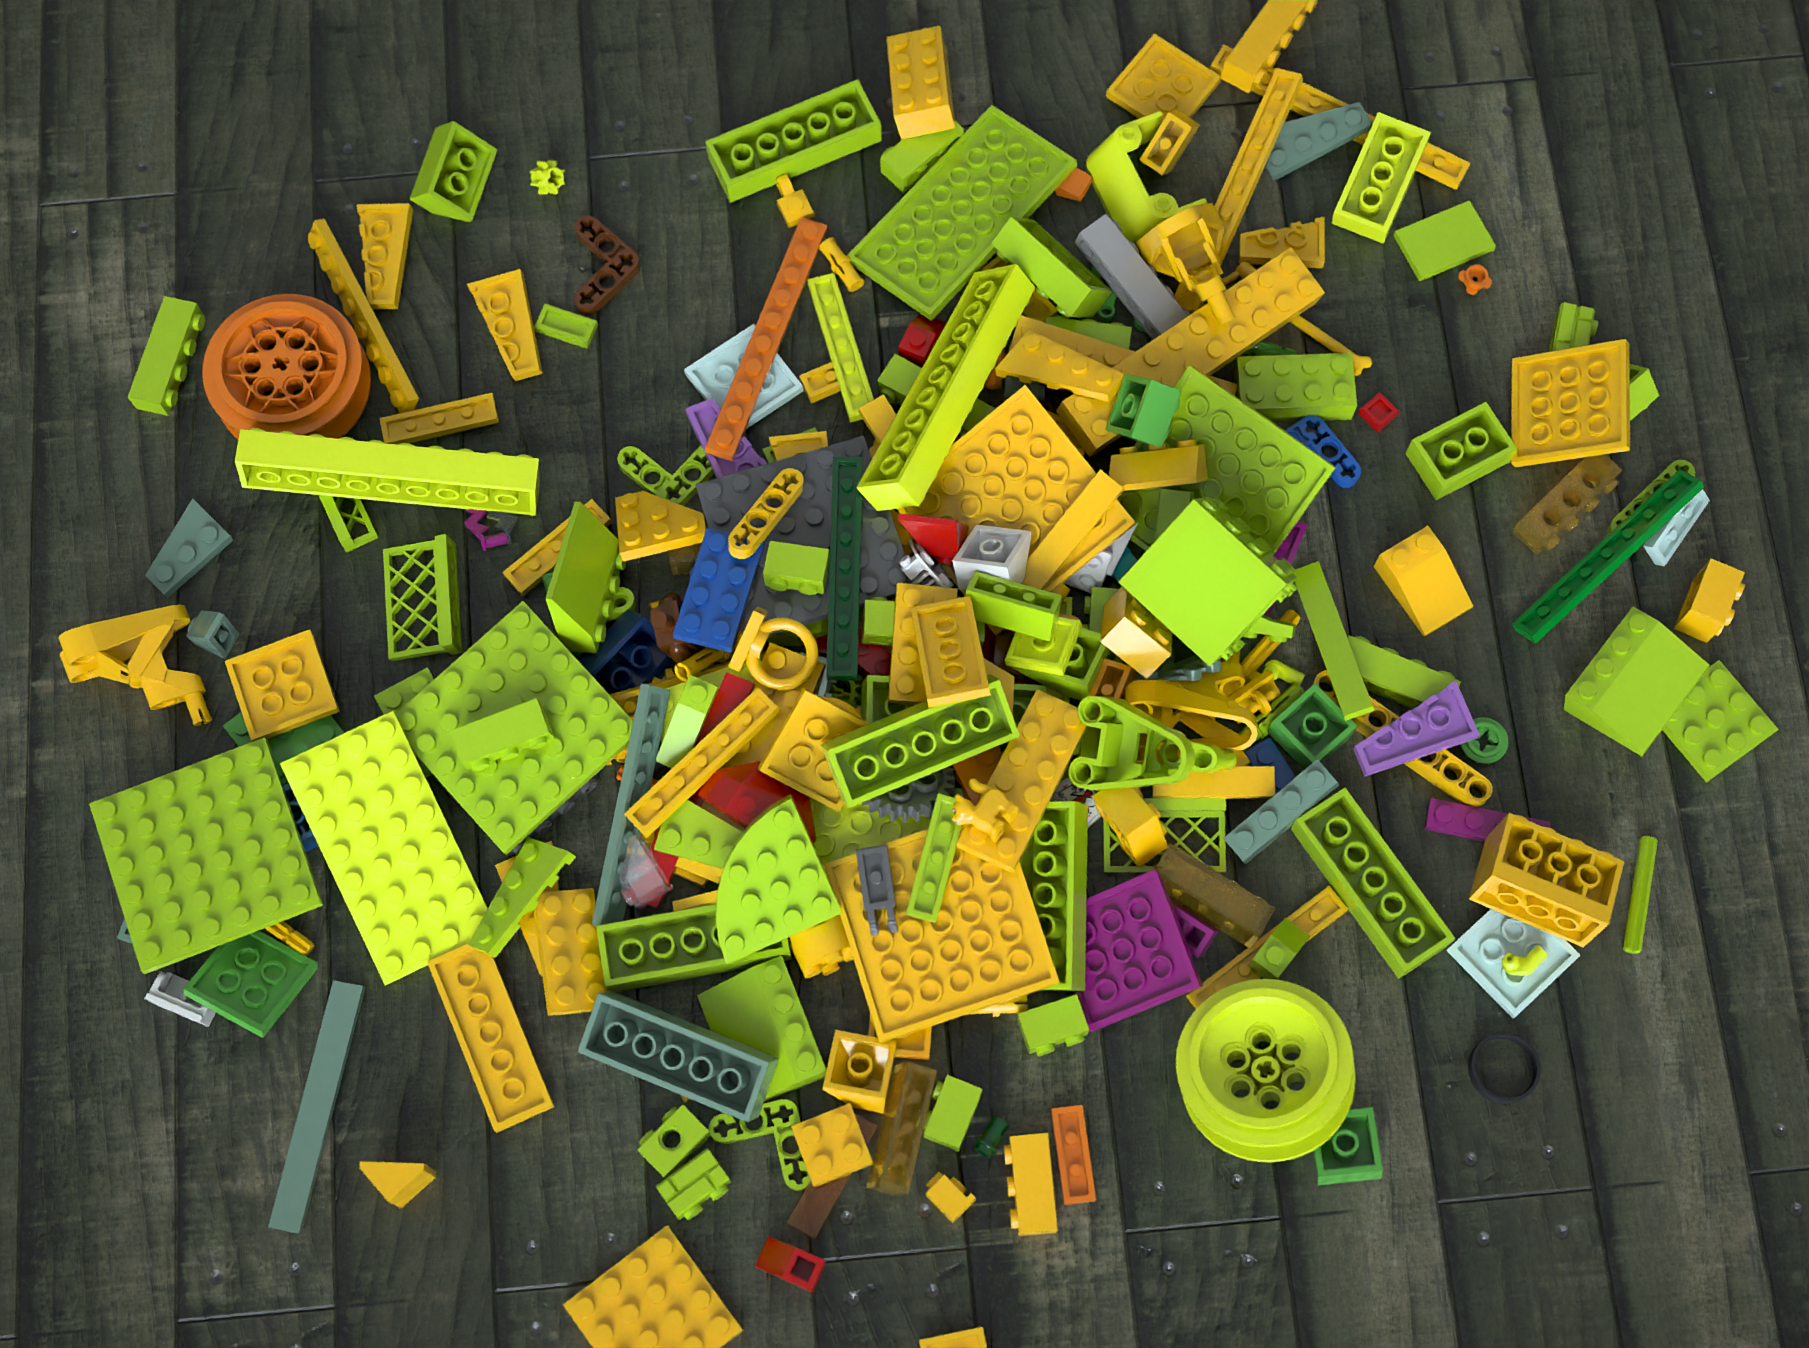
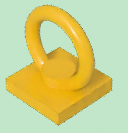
M757 606L749 619L728 667L740 672L746 662L752 676L762 685L774 690H790L802 685L811 677L818 662V646L813 634L805 625L790 618H773L764 622L768 611ZM775 630H788L795 633L801 638L806 648V660L803 667L798 673L788 678H776L767 674L758 661L769 633Z

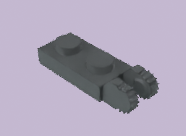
M887 844L856 849L864 910L868 915L871 935H879L880 927L876 911L883 909L887 910V924L890 932H898L895 912L897 905Z

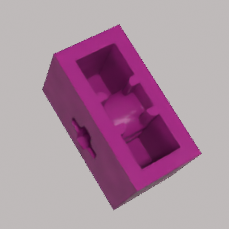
M1170 898L1190 953L1198 958L1204 956L1220 930Z

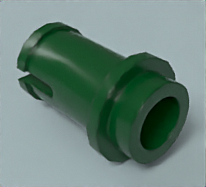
M993 1115L982 1136L975 1139V1151L986 1158H990L992 1154L996 1155V1147L1010 1128V1125L1003 1119Z

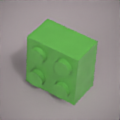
M1124 374L1105 430L1162 448L1163 442L1169 435V425L1173 413L1176 412L1179 406L1181 390L1151 379Z
M1314 684L1272 721L1268 734L1305 770L1317 759L1322 764L1352 737L1358 726L1351 719L1345 721L1342 710Z
M1373 1107L1349 1110L1339 1129L1326 1142L1313 1150L1317 1185L1381 1179L1383 1168Z

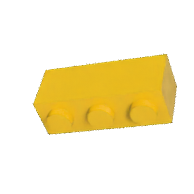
M1048 1133L1010 1136L1009 1145H1004L1005 1164H1011L1012 1177H1007L1008 1196H1014L1016 1208L1010 1209L1011 1228L1018 1229V1236L1056 1233L1058 1228Z

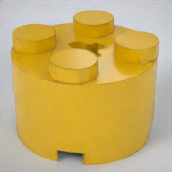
M840 914L789 937L792 951L806 979L816 976L821 972L824 976L832 974L840 969L839 963L844 960L845 962L854 960Z

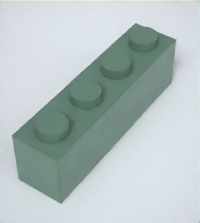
M1317 759L1223 839L1239 858L1247 864L1288 830L1297 818L1313 809L1340 785Z

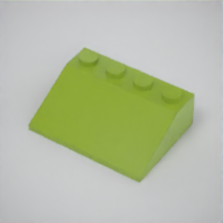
M576 501L574 502L545 599L561 643L569 651L597 654L600 642H604L606 637L605 623L607 618L612 616L613 595L619 591L620 570L625 569L626 561H622L619 552V540L581 502Z
M1632 607L1566 693L1564 711L1638 755L1643 756L1709 668V664L1660 621Z
M782 955L753 966L697 995L710 1031L779 1058L764 1102L825 1078V1065Z

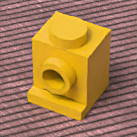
M940 1172L926 1185L929 1188L926 1192L927 1198L952 1223L976 1199L972 1193L968 1197L963 1194L966 1189L954 1176L949 1180Z

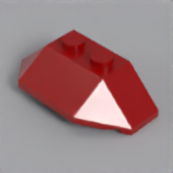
M760 761L716 770L698 794L704 801L745 829L767 807L791 794L812 843L816 842L810 797L759 771Z

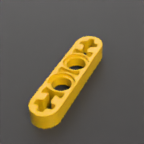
M793 468L782 470L733 529L728 537V550L733 557L746 559L753 555L801 495L804 477L800 471ZM785 482H786V483H791V484L786 488V493H785V492H784V490H785ZM770 499H778L782 502V505L772 508L766 502ZM754 519H762L766 522V525L756 528L750 522ZM747 533L749 535L747 537V545L742 544L741 546H737V543L741 544L746 539Z

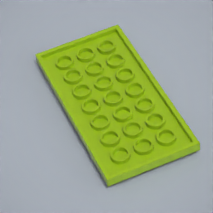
M991 105L848 254L851 264L932 321L970 281L974 272H978L998 251L991 243L1009 218L1012 216L1028 219L1077 167V160Z

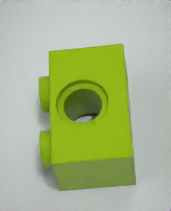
M683 1104L678 1109L676 1107L670 1109L662 1118L664 1124L656 1132L651 1129L639 1141L642 1146L638 1149V1152L665 1179L676 1172L711 1136L710 1131ZM672 1132L679 1133L681 1136L679 1145L675 1148H667L664 1143L666 1136Z

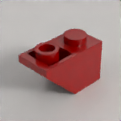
M768 1237L755 1267L814 1293L826 1262L797 1247Z

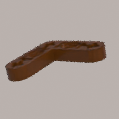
M585 215L578 218L575 222L574 229L577 239L605 263L601 269L577 290L574 296L577 310L581 314L589 316L598 312L638 274L640 262L636 252L593 216ZM586 227L589 229L592 227L594 235L597 236L594 240L593 235L588 231L583 233L582 228ZM610 241L615 244V247L610 252H603L600 250L601 244ZM622 261H632V266L625 265L623 267ZM604 277L615 279L614 285L609 288L602 287L600 281ZM586 298L589 300L592 298L593 303L589 304L586 302L583 304L582 299Z

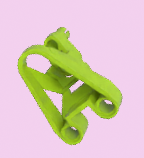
M1087 696L1079 704L1078 716L1083 724L1101 729L1097 757H1078L1074 759L1069 767V778L1075 786L1089 790H1115L1161 784L1169 785L1186 779L1191 772H1217L1221 768L1231 769L1236 765L1237 756L1232 750H1222L1216 745L1188 740L1182 732L1168 727L1123 699L1109 696ZM1141 733L1148 734L1143 764L1137 763ZM1162 741L1164 742L1159 749V757L1163 764H1161L1157 758V748ZM1178 748L1180 749V757H1179V759H1178V756H1177ZM1139 776H1143V777L1146 778V779L1133 780V779H1135V778H1137V777H1139Z

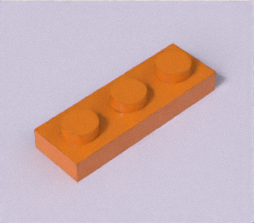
M1083 1106L1051 1109V1117L1064 1205L1096 1201Z

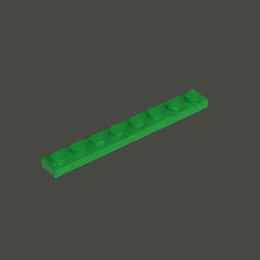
M1679 469L1512 623L1514 630L1536 644L1704 488L1702 481Z

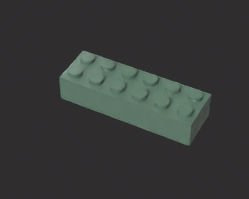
M612 990L598 993L578 1049V1053L745 1122H750L759 1117L779 1061L777 1057Z

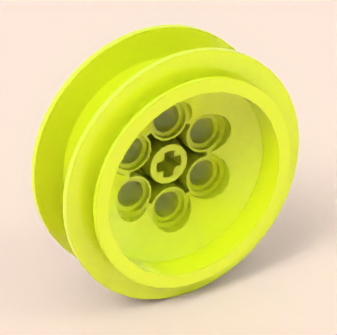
M1254 979L1221 989L1206 999L1193 1012L1183 1028L1178 1042L1176 1073L1187 1112L1198 1130L1210 1142L1234 1156L1258 1162H1278L1302 1156L1326 1142L1339 1129L1350 1110L1355 1091V1068L1353 1049L1346 1027L1338 1014L1326 1001L1312 991L1297 984L1276 979ZM1262 1041L1270 1044L1268 1048L1263 1050L1255 1048V1045ZM1292 1052L1300 1055L1294 1061L1284 1058L1286 1054ZM1234 1060H1243L1245 1062L1240 1068L1230 1066ZM1267 1072H1272V1076L1267 1075V1078L1261 1077V1074L1266 1076ZM1293 1082H1301L1305 1085L1298 1091L1288 1088ZM1245 1089L1249 1091V1094L1244 1098L1234 1096L1237 1090ZM1270 1100L1277 1101L1279 1103V1105L1272 1110L1263 1107L1264 1104Z

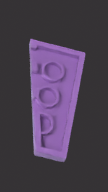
M713 398L686 408L687 417L704 453L705 446L721 410ZM745 436L742 437L733 462L705 453L716 478L767 464L754 451L751 443Z
M1454 681L1413 710H1409L1393 723L1386 725L1355 745L1353 750L1364 776H1368L1477 739L1480 734L1459 686Z

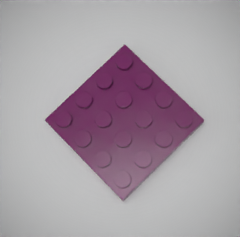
M1154 869L1086 899L1085 991H1074V993L1078 996L1089 1032H1094L1203 987L1159 870Z

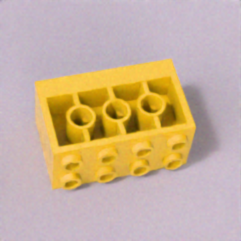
M1508 813L1485 839L1469 900L1584 947L1609 925L1624 861L1614 857L1609 852L1599 851L1587 846L1578 839L1563 836L1552 828L1542 827L1530 822L1521 815Z

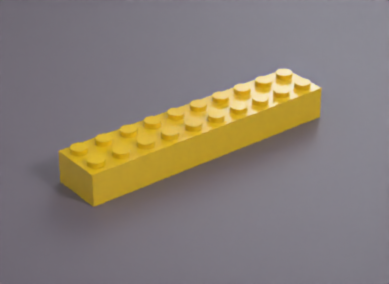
M1290 247L1223 292L1236 318L1219 326L1216 316L1209 303H1207L1112 367V369L1123 374L1151 379L1173 388L1189 365H1192L1209 377L1315 305L1325 292L1292 247ZM1118 391L1109 402L1072 394L1061 402L1056 411L1090 458L1121 437V435L1105 430Z

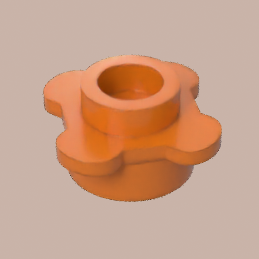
M1480 264L1472 265L1467 271H1460L1458 279L1465 284L1466 292L1470 295H1475L1480 289H1488L1492 284V280L1488 278V271Z

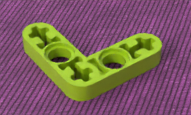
M701 445L673 475L669 474L636 447L629 446L623 448L617 458L620 470L646 492L669 500L668 493L670 491L672 493L678 491L680 498L676 499L673 497L669 501L682 506L697 493L696 484L708 481L714 474ZM627 457L630 459H633L635 457L638 466L641 467V470L638 471V468L632 463H629L627 465L625 459ZM705 461H706V467H707L708 469H705V467L702 465ZM690 469H697L701 472L700 478L696 481L687 480L685 474ZM650 472H656L660 475V480L656 484H648L644 481L645 476ZM679 480L684 485L682 488L680 487V483L678 482Z
M781 1099L764 1103L760 1111V1115L763 1118L762 1126L757 1130H749L745 1125V1121L740 1120V1126L744 1133L737 1135V1128L728 1130L727 1137H722L720 1133H715V1129L719 1128V1122L725 1121L728 1126L736 1124L734 1117L726 1113L719 1114L710 1121V1135L715 1142L720 1144H729L774 1133L783 1177L787 1186L794 1191H803L811 1185L812 1181L804 1161H798L801 1172H807V1176L802 1179L803 1183L797 1185L795 1180L789 1179V1176L794 1174L793 1164L790 1163L787 1166L785 1164V1160H796L802 1157L800 1149L794 1154H788L782 1148L783 1141L787 1137L794 1136L791 1126L801 1123L798 1109L792 1101ZM786 1106L788 1111L793 1110V1115L789 1116L788 1122L783 1123L781 1118L772 1119L774 1126L768 1127V1118L764 1110L770 1109L771 1115L779 1114L781 1111L780 1107Z

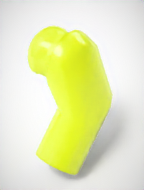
M1275 659L1268 661L1263 672L1266 670L1271 671L1274 674V680L1280 678L1290 684L1297 683L1300 686L1306 675Z
M1537 945L1526 957L1507 953L1502 958V968L1510 975L1528 976L1546 959L1548 954Z

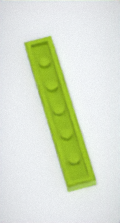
M1319 561L1296 569L1293 572L1297 577L1294 582L1296 587H1298V593L1345 721L1373 712L1374 708Z

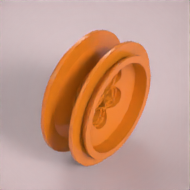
M278 294L267 296L250 302L236 310L214 333L203 360V384L206 395L224 425L236 439H239L240 429L250 430L252 428H259L266 432L274 433L289 431L296 435L304 436L319 434L326 438L339 439L355 425L362 415L371 389L369 361L353 327L334 307L306 295ZM304 343L301 348L295 349L297 345ZM270 345H275L274 348L266 350ZM312 366H318L315 370L308 371ZM260 368L256 373H251L253 369ZM297 389H303L299 394L292 395ZM274 390L270 395L264 396L267 391Z

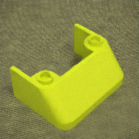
M1161 111L1119 126L1088 156L1086 161V173L1093 177L1092 185L1108 217L1119 224L1124 237L1128 242L1131 241L1134 244L1155 226L1192 206L1207 204L1206 199L1203 198L1179 207L1176 200L1167 193H1158L1149 197L1128 155V152L1134 151L1140 145L1152 140L1162 123L1163 114Z

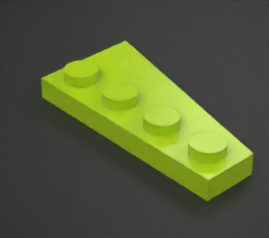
M686 800L661 824L654 850L723 869L735 841L743 831Z
M527 837L468 945L475 950L496 958L520 928V919L524 914L532 912L540 903L536 899L547 886L552 888L559 879L556 874L565 863L570 865L576 856L569 851Z

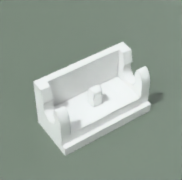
M160 972L145 999L209 1027L216 1012L184 995L183 988L189 981L170 972Z

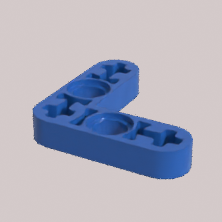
M1315 415L1306 416L1285 430L1333 465L1336 464L1337 468L1330 477L1337 485L1343 488H1350L1358 482L1361 474L1360 465L1320 417ZM1307 425H1308L1310 428L1316 427V428H1317L1316 433H1315V434H1314L1313 432L1307 433V432H1306ZM1319 438L1321 441L1316 445V441ZM1326 445L1333 446L1337 451V455L1328 458L1323 455L1321 448ZM1341 458H1343L1342 463L1340 465L1338 462ZM1343 469L1345 471H1353L1351 478L1348 475L1344 477L1341 475Z

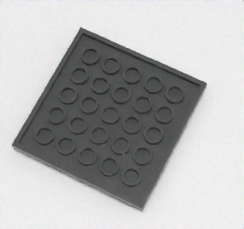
M864 436L696 484L708 528L731 533L782 470L793 468L800 471L804 477L801 495L764 540L765 548L740 626L742 635L757 606L768 611L764 622L773 618L783 617L794 619L803 625H808L828 619L829 574L825 594L805 595L798 590L786 589L785 591H777L769 586H765L763 571L770 541L829 549L830 552L833 457H863L864 475L872 460ZM785 482V490H784L785 493H786V488H787L791 483H786V482ZM863 495L859 609L863 608L865 599L870 600L873 597H884L888 601L895 599L897 583L913 584L912 581L914 580H910L901 570L902 566L899 564V561L905 556L890 510L877 511ZM770 499L766 502L772 508L782 505V502L778 499ZM754 519L750 524L753 527L761 528L766 525V522L762 519ZM775 630L770 632L769 636L788 630Z

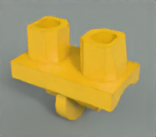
M1266 670L1262 674L1253 671L1246 677V685L1230 695L1229 698L1236 701L1239 706L1250 710L1253 714L1259 710L1263 715H1267L1271 712L1269 703L1280 696L1281 693L1275 684L1274 674L1271 671Z

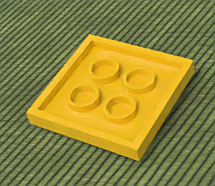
M1154 34L1108 88L1106 97L1139 119L1161 111L1163 122L1168 112L1177 109L1192 118L1220 84L1221 76Z
M310 629L225 661L252 742L264 737L269 739L340 712L314 635Z
M803 688L759 764L758 769L766 775L839 812L844 803L841 800L820 744L870 723Z

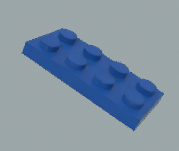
M707 528L673 637L677 640L732 653L765 543L763 541L749 558L738 559L733 557L728 550V537L730 533ZM747 537L741 544L737 543V546L747 545Z

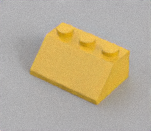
M1195 439L1177 441L1178 447L1166 448V443H1163L1162 448L1148 445V451L1139 452L1137 446L1119 448L1120 454L1111 455L1109 477L1125 489L1124 491L1208 480L1204 444L1196 445Z

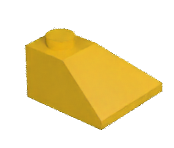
M835 1030L823 1090L846 1104L850 1103L853 1108L884 1114L897 1041L888 1040L881 1043L876 1037Z

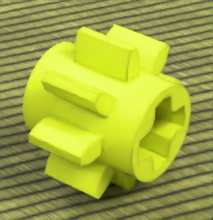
M537 161L538 167L530 170L532 180L530 185L539 187L538 194L547 195L548 192L550 194H558L557 188L565 185L564 169L556 168L557 161Z

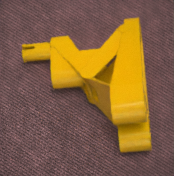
M1207 203L1192 206L1155 226L1135 244L1144 262L1149 263L1155 271L1175 277L1179 283L1183 282L1189 291L1194 289L1202 303L1208 301L1220 326L1236 318L1223 293L1226 291V287L1220 277L1223 271L1218 263L1221 261L1219 251L1225 227L1213 204ZM1209 263L1210 266L1198 271L1197 273L1191 276L1188 275V273Z
M171 605L73 628L59 635L58 638L63 649L60 652V657L71 683L82 682L98 676L129 684L132 688H143L151 710L162 709L185 701L194 726H201L202 719L204 724L213 720L203 697L206 690L201 677L193 673L168 670L162 656L163 651L173 638V633L184 628L191 621L185 605ZM130 659L127 665L123 663L124 661ZM121 670L128 673V676L121 674Z
M1235 651L1227 661L1222 658L1221 671L1213 673L1202 672L1200 680H1137L1126 686L1125 701L1170 728H1173L1180 721L1204 737L1188 740L1216 745L1222 750L1228 749V751L1232 750L1235 752L1250 747L1257 738L1256 716L1250 710L1239 706L1236 701L1229 698L1230 695L1238 691L1245 684V671L1240 665V651L1238 653ZM1215 717L1241 721L1247 724L1249 729L1246 733L1238 735V733L1216 722ZM1141 733L1137 757V763L1143 764L1148 735L1145 733ZM1162 741L1157 748V758L1161 764L1163 763L1161 762L1159 757V749L1164 741ZM1178 748V751H1177L1178 759H1179V757H1180V749H1179V748Z

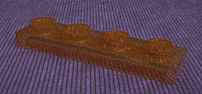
M855 1114L866 1146H868L878 1126ZM852 1173L817 1187H813L812 1181H810L787 1223L811 1238L816 1239Z

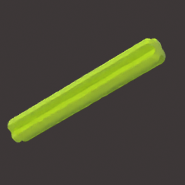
M1642 836L1639 839L1623 950L1631 954H1638L1642 951L1658 840L1651 836Z

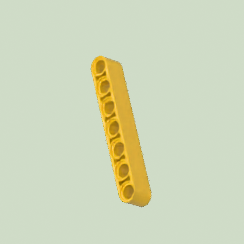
M1327 670L1321 671L1316 676L1312 685L1316 684L1320 688L1319 683L1330 684L1333 691L1323 692L1341 709ZM1372 697L1370 699L1374 711L1351 719L1358 726L1356 730L1367 738L1400 718ZM1369 718H1378L1381 721L1382 726H1373L1369 722ZM1446 749L1430 754L1432 762H1424L1418 758L1404 763L1460 804L1480 808L1492 794L1491 782L1486 777ZM1444 770H1452L1456 774L1457 780L1448 779L1444 774ZM1469 788H1478L1482 793V798L1472 796Z

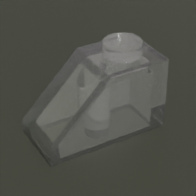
M632 836L629 839L620 882L624 887L621 892L629 905L632 906L634 904L635 907L644 908L672 890L673 886L643 836Z

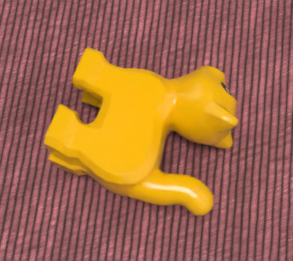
M973 778L969 781L970 788L975 793L982 794L983 796L978 805L974 806L971 801L956 794V801L952 807L953 821L957 825L973 824L977 829L988 833L991 840L996 843L1004 831L1002 829L1004 822L999 820V818L1005 817L1009 823H1012L1019 813L1018 805L1008 800L1002 791L980 783L977 779Z

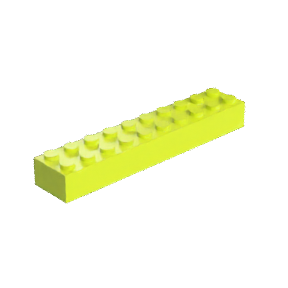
M1017 264L974 272L856 487L877 511L920 506L924 501L932 481L937 477L941 464L948 456L949 449L956 436L960 433L966 417L972 411L975 400L983 390L991 370L995 367L1001 351L1007 345V340L1016 327L1018 319L1024 308L1028 305L1035 289L1034 285Z
M252 428L250 430L240 429L235 464L242 488L536 516L540 487L539 459L529 455L508 456L499 452L477 453L469 449L447 450L440 446L426 448L416 447L410 443L396 445L386 444L380 440L365 442L356 441L349 437L335 439L326 438L319 434L304 436L296 435L289 431L274 433L266 432L259 428Z

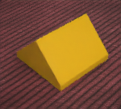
M360 1161V1169L388 1202L400 1208L404 1207L436 1178V1171L425 1164Z

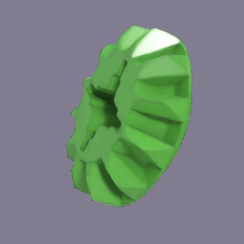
M1481 717L1473 719L1480 734L1477 739H1480L1486 731L1487 742L1491 743V745H1487L1480 751V743L1475 741V739L1462 743L1459 747L1463 749L1465 757L1472 759L1476 764L1490 765L1500 760L1508 748V736L1505 729L1497 721L1490 718Z

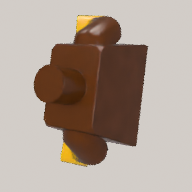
M669 592L660 601L649 603L650 608H652L650 611L651 625L654 627L657 646L675 661L672 668L665 669L666 679L676 676L675 666L678 663L683 662L705 648V646L674 639L673 632L683 604L680 595L676 592Z

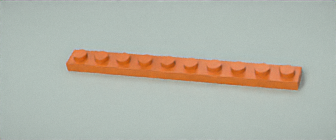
M801 217L705 446V453L733 462L820 250L819 246L827 233L828 225Z

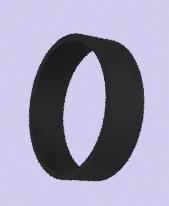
M1499 1032L1487 1036L1474 1047L1468 1061V1073L1474 1088L1483 1097L1492 1102L1509 1104L1523 1099L1535 1089L1541 1075V1063L1536 1050L1526 1039L1514 1033ZM1493 1039H1507L1517 1043L1527 1052L1533 1065V1078L1525 1093L1517 1097L1506 1098L1491 1093L1482 1085L1476 1073L1475 1061L1479 1049L1485 1042Z

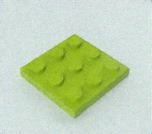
M1720 660L1706 670L1663 728L1664 733L1706 783L1779 730Z

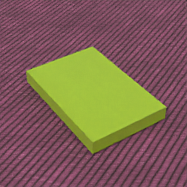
M1470 200L1396 230L1393 235L1419 281L1492 252L1496 247Z

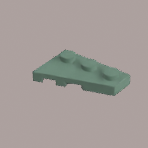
M192 499L145 576L166 598H169L229 545L233 539Z

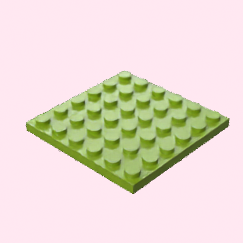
M1189 365L1174 387L1181 390L1178 409L1173 413L1169 425V435L1163 443H1166V448L1178 447L1177 441L1195 439L1196 445L1204 444L1208 480L1192 484L1123 491L1117 499L1134 521L1138 523L1130 540L1145 551L1154 543L1161 488L1194 491V499L1204 497L1219 498L1229 508L1226 513L1233 519L1237 517L1242 519L1251 528L1248 533L1255 539L1260 537L1273 548L1271 554L1274 556L1337 467L1198 369ZM1137 441L1134 446H1137L1138 452L1148 451V445L1150 444Z
M524 601L517 605L396 713L413 752L505 855L513 850L629 745L633 720ZM535 698L543 704L554 738L547 740V745L538 749H530L528 747L518 751L519 755L512 759H496L490 762L489 767L479 771L468 770L461 765L450 730Z
M265 737L89 803L141 972L144 974L323 906L268 740Z

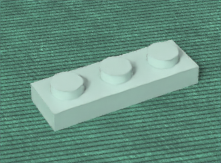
M1703 489L1643 545L1655 565L1665 566L1710 501Z

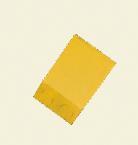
M1429 526L1381 553L1374 565L1377 573L1424 637L1473 608V604L1445 548Z

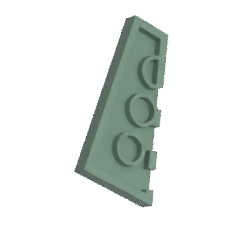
M1360 102L1285 122L1265 165V169L1274 182L1370 131L1373 124Z

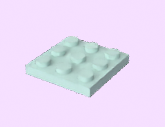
M752 324L684 369L685 375L705 401L713 398L718 406L722 408L755 329V324ZM778 353L746 429L804 391L803 385Z
M1490 909L1446 950L1513 1019L1580 956L1566 940L1493 909ZM1537 945L1548 954L1546 959L1528 976L1510 975L1502 968V958L1507 953L1526 957Z

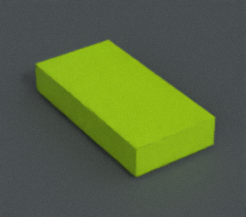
M545 303L534 329L535 332L588 349L598 323L597 320Z

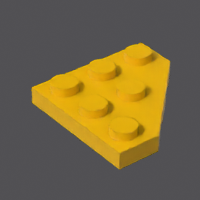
M645 491L628 493L615 498L619 552L623 562L702 543L707 529L704 513Z

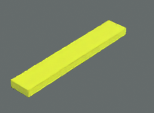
M831 273L807 279L849 421L861 420L863 418L858 412L859 408L871 402L874 398L835 274Z

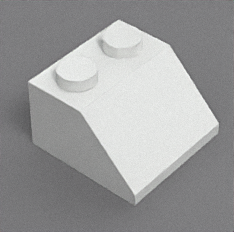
M975 525L952 560L958 589H967L975 571L1021 584L1025 578L1031 532Z

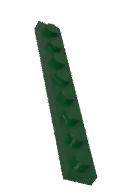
M833 457L827 680L858 681L862 494L856 487L863 477V457Z

